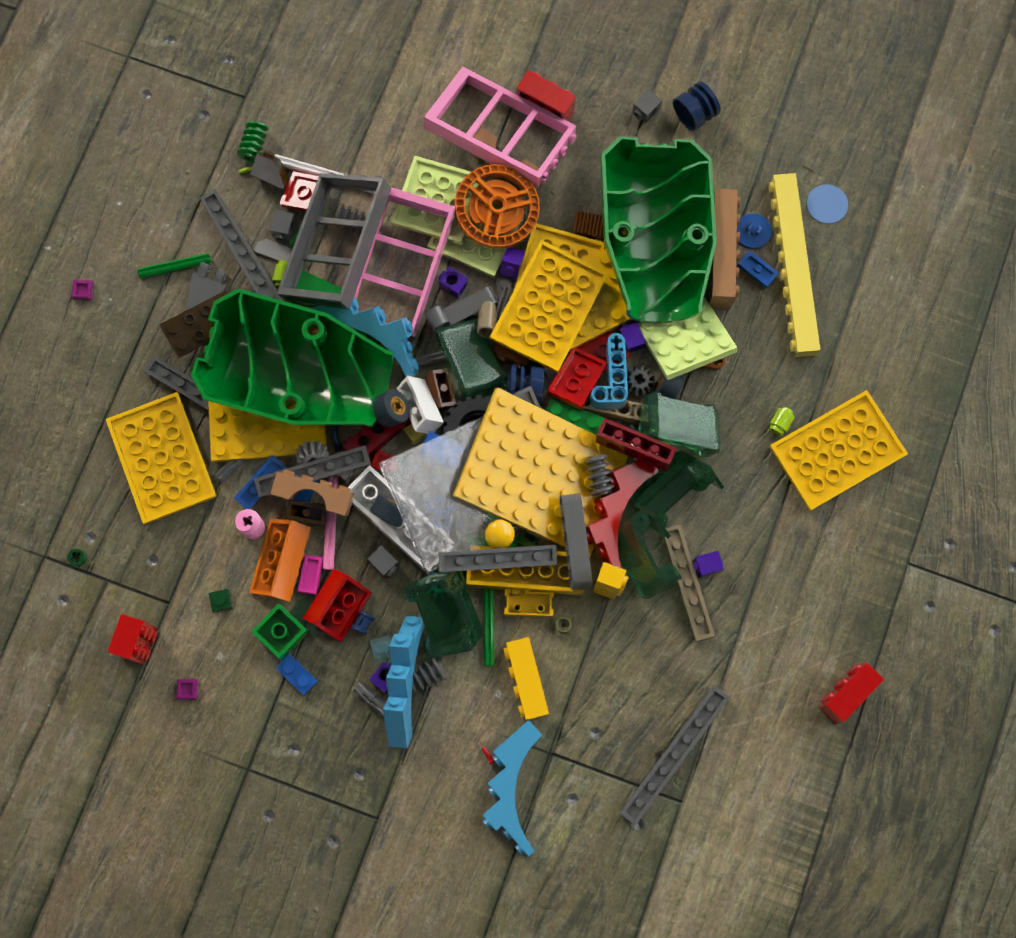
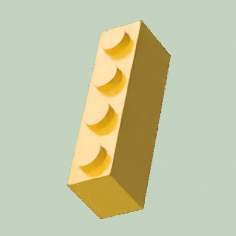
M603 562L593 592L615 600L616 596L622 594L626 586L628 577L625 574L627 570Z
M529 637L507 642V648H503L506 660L510 659L512 667H508L511 679L515 678L517 685L513 689L515 697H520L521 705L518 708L521 718L525 717V720L528 721L549 715Z

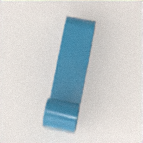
M613 333L609 336L606 347L608 386L595 387L590 397V404L595 409H621L625 406L628 396L625 339L623 335ZM614 343H616V345L618 346L617 351H614V350H615V344H614ZM618 360L620 364H614L612 361ZM617 377L620 378L622 381L616 382L613 380V378ZM599 395L602 396L604 399L597 400L595 396ZM620 395L623 399L617 400L614 396Z

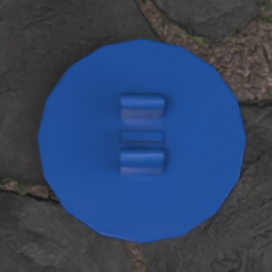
M756 213L742 216L739 226L737 225V232H740L739 243L750 249L766 245L772 233L768 220Z

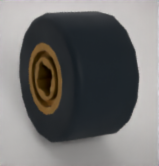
M662 373L654 386L652 396L666 405H670L681 391L685 376L682 374L667 380L664 373Z
M389 390L375 398L373 411L380 424L385 427H394L408 419L410 406L408 400L401 392Z
M383 494L377 496L370 508L372 514L395 527H401L409 513L405 506Z

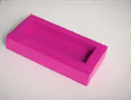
M304 554L297 590L298 594L317 596L324 557Z

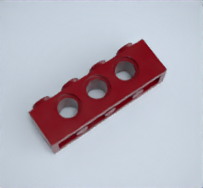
M408 417L405 422L394 427H385L378 420L373 427L363 425L354 437L351 435L344 441L343 449L348 451L361 447L359 442L367 439L369 444L366 446L370 458L378 449L384 447L401 433L404 428L409 426L411 420ZM377 427L384 429L383 433L379 435L375 434L374 430Z
M604 418L599 428L595 442L665 472L668 471L677 448Z

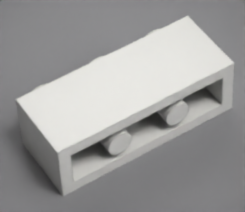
M407 376L397 387V390L409 402V418L414 430L426 434L429 431L435 433L444 422L425 379Z

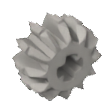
M312 439L309 443L304 441L302 445H298L296 453L299 465L329 456L326 445L321 444L320 440L313 442Z

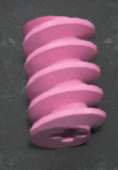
M245 509L237 514L235 519L236 527L246 538L256 540L264 534L265 523L256 511Z

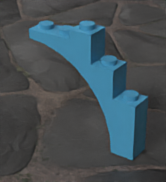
M353 298L350 310L323 306L311 308L328 313L348 327L365 332L380 341L389 351L394 352V357L401 365L406 377H413L418 373L419 366L416 359H413L411 343L406 339L413 335V327L411 322L407 320V317L385 323L386 316L380 306L359 312V304L356 298Z
M406 616L399 633L394 634L389 645L391 667L386 677L389 697L383 709L389 747L408 748L413 735L411 723L412 684L417 650L425 626V618Z
M529 720L493 751L495 762L500 767L504 765L506 768L488 783L490 786L488 791L494 798L499 796L501 799L483 814L485 817L483 822L490 830L492 828L497 830L501 826L504 827L502 832L509 840L513 838L518 843L515 847L522 856L524 854L530 856L534 849L525 838L518 821L515 808V788L517 776L524 758L530 748L542 736Z

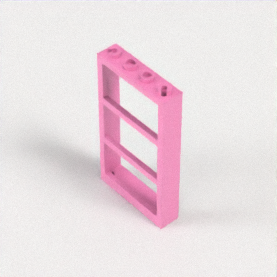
M465 67L460 69L424 117L425 129L491 164L512 167L518 171V174L521 173L527 177L536 188H539L542 183L547 181L551 169L555 170L559 158L565 156L568 145L573 144L577 137V134H575L576 125ZM468 84L493 98L468 132L464 133L439 119L464 86ZM499 101L528 115L502 152L473 138ZM534 119L564 134L538 171L508 156Z
M391 187L354 296L357 299L364 279L421 297L412 322L413 335L410 336L412 338L416 337L455 219V206ZM389 201L447 218L436 251L378 234ZM376 240L434 258L423 291L365 273Z

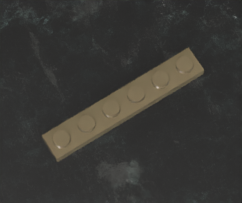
M681 524L662 529V535L695 642L714 637L715 634Z

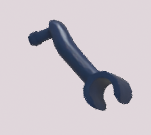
M332 425V441L336 452L342 449V445L338 439V425Z

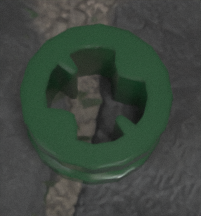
M73 549L68 553L67 559L71 565L80 567L86 563L87 555L83 550ZM75 553L79 555L81 554V556L79 557V562L73 561V559L75 558Z

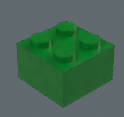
M280 603L251 631L282 661L309 634V631Z

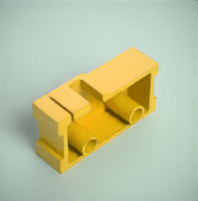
M505 589L507 607H505L504 616L553 617L552 599H554V592H529V590L520 591L517 589H512L511 591V589Z

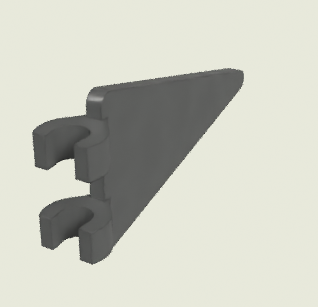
M202 262L198 273H192L185 311L225 291L226 285L224 283L227 280L228 274L219 269L215 280L208 278L211 267Z

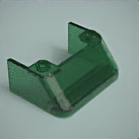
M685 451L675 452L668 471L665 472L658 469V473L648 478L635 490L628 502L652 529L669 538L671 536L665 528L669 519L665 513L691 489L694 491H704L712 484L722 490L724 486L710 465Z

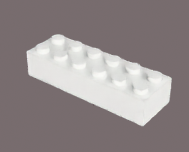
M370 465L348 487L351 488V493H355L352 505L428 575L439 564L438 552H451L455 547L454 542ZM379 494L397 501L409 510L401 527H395L370 512V508Z

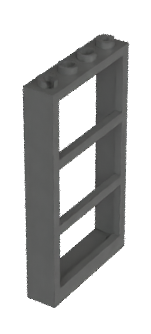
M331 172L319 174L277 292L283 300L291 303L350 310L391 191L390 185L383 177L352 176L350 174L338 175ZM331 188L375 191L366 220L321 217ZM319 224L362 228L352 259L308 254ZM305 261L350 266L341 293L296 289Z

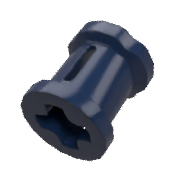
M360 610V615L351 628L363 635H367V629L371 621L375 620V617Z

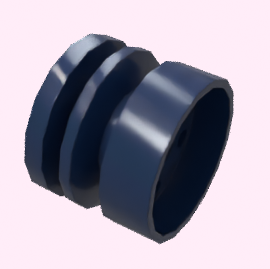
M701 81L688 88L687 92H683L674 98L672 102L677 117L691 131H696L705 124L706 120L713 119V117L721 112L716 95L709 86Z
M512 365L508 375L507 392L513 394L531 386L539 406L542 407L544 367L532 366L530 375L525 372V366H521V374H516L517 365Z

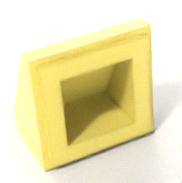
M412 424L403 429L414 445L428 435L416 432Z

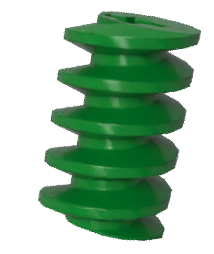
M249 121L245 125L246 129L243 131L244 135L241 137L242 142L239 144L237 155L249 163H254L257 153H260L258 151L263 149L260 144H264L265 140L263 138L267 137V133L264 131H268L269 127L261 122Z

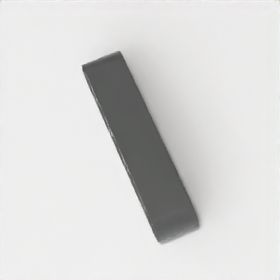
M581 494L560 495V510L571 590L592 588V574Z

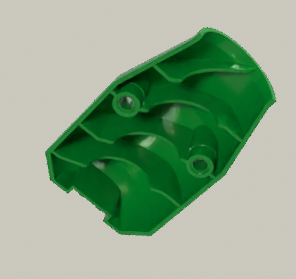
M619 136L601 153L600 168L604 246L626 305V314L633 320L649 323L677 322L696 317L702 313L703 298L717 244L712 158L697 143L690 139H674L669 146L665 143L659 145H650L649 143L638 144V137Z
M239 288L214 301L208 319L214 326L211 327L209 332V345H206L204 348V359L196 357L191 377L204 400L291 425L374 426L377 419L373 411V402L377 396L387 392L392 373L394 352L382 348L328 313ZM319 329L316 335H312L314 330ZM296 404L294 409L289 410L290 406Z

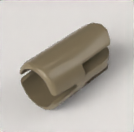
M485 301L479 309L477 333L482 338H490L497 324V310L493 302Z

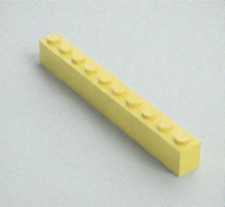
M796 173L774 175L771 182H769V192L773 195V199H771V209L775 210L773 224L778 232L776 234V244L780 247L778 261L779 263L782 262L780 276L785 284V287H783V297L787 299L785 313L786 316H789L790 321L788 322V333L792 335L790 349L791 352H794V357L816 356L820 351V343Z

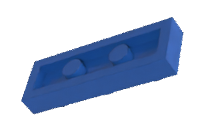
M272 455L234 499L245 509H251L260 499L254 478L281 471L287 467Z

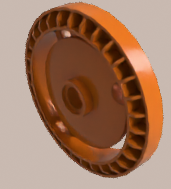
M498 164L482 166L469 173L458 187L454 202L457 223L469 239L483 247L504 249L519 244L530 235L539 217V197L535 187L527 177L518 174V171L512 167ZM487 178L506 179L514 183L516 186H518L521 191H518L517 188L514 187L512 184L502 180H489L486 182H484L483 180ZM477 183L479 186L474 188L473 185ZM468 191L472 193L469 200L470 216L475 224L480 223L484 226L483 232L476 228L467 216L465 197ZM499 204L501 209L497 210L492 205ZM528 206V218L525 224L512 234L498 236L499 234H505L514 230L520 224L525 207Z

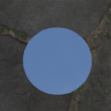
M825 184L814 188L810 192L807 199V207L810 214L816 220L822 223H834L845 216L848 210V200L840 188Z

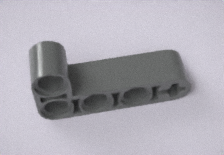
M486 287L444 309L441 306L431 308L426 312V318L435 336H441L477 318L479 309L485 301H491L497 307L499 300L492 287Z

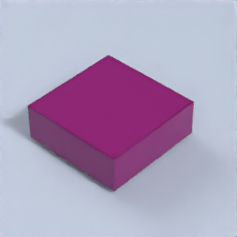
M73 280L72 299L92 300L94 282L92 280Z
M177 679L176 699L197 700L198 679Z

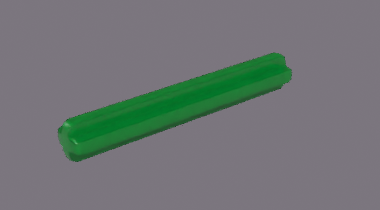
M209 253L141 267L137 269V273L140 279L197 267L202 262L210 264L211 257Z
M492 589L483 590L484 666L486 667L494 666V602Z

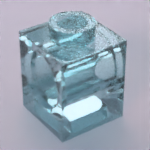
M389 635L370 640L376 662L391 658L389 650L391 638Z

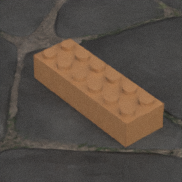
M732 189L714 190L717 244L708 277V303L711 308L730 309L732 304L736 302V297L739 294V286L736 285V279L739 278V268L736 267V264L739 261L740 251L736 250L740 240V232H737V225L739 226L740 214H737V211L740 208L741 199L737 196V190Z

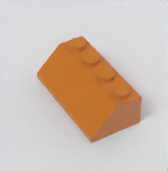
M270 519L249 593L278 601L290 602L311 527L293 520Z

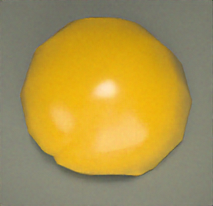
M504 519L490 522L485 530V540L489 546L495 549L507 548L515 537L514 528L510 522Z

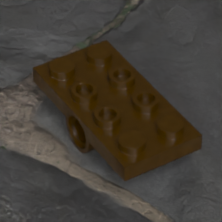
M227 290L159 324L178 359L202 346L209 345V332L211 327H214L208 320L214 301L229 294Z

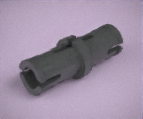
M362 681L359 682L353 691L366 701L365 704L371 705L381 716H384L383 709L386 702L378 696L379 694L376 691L373 692Z

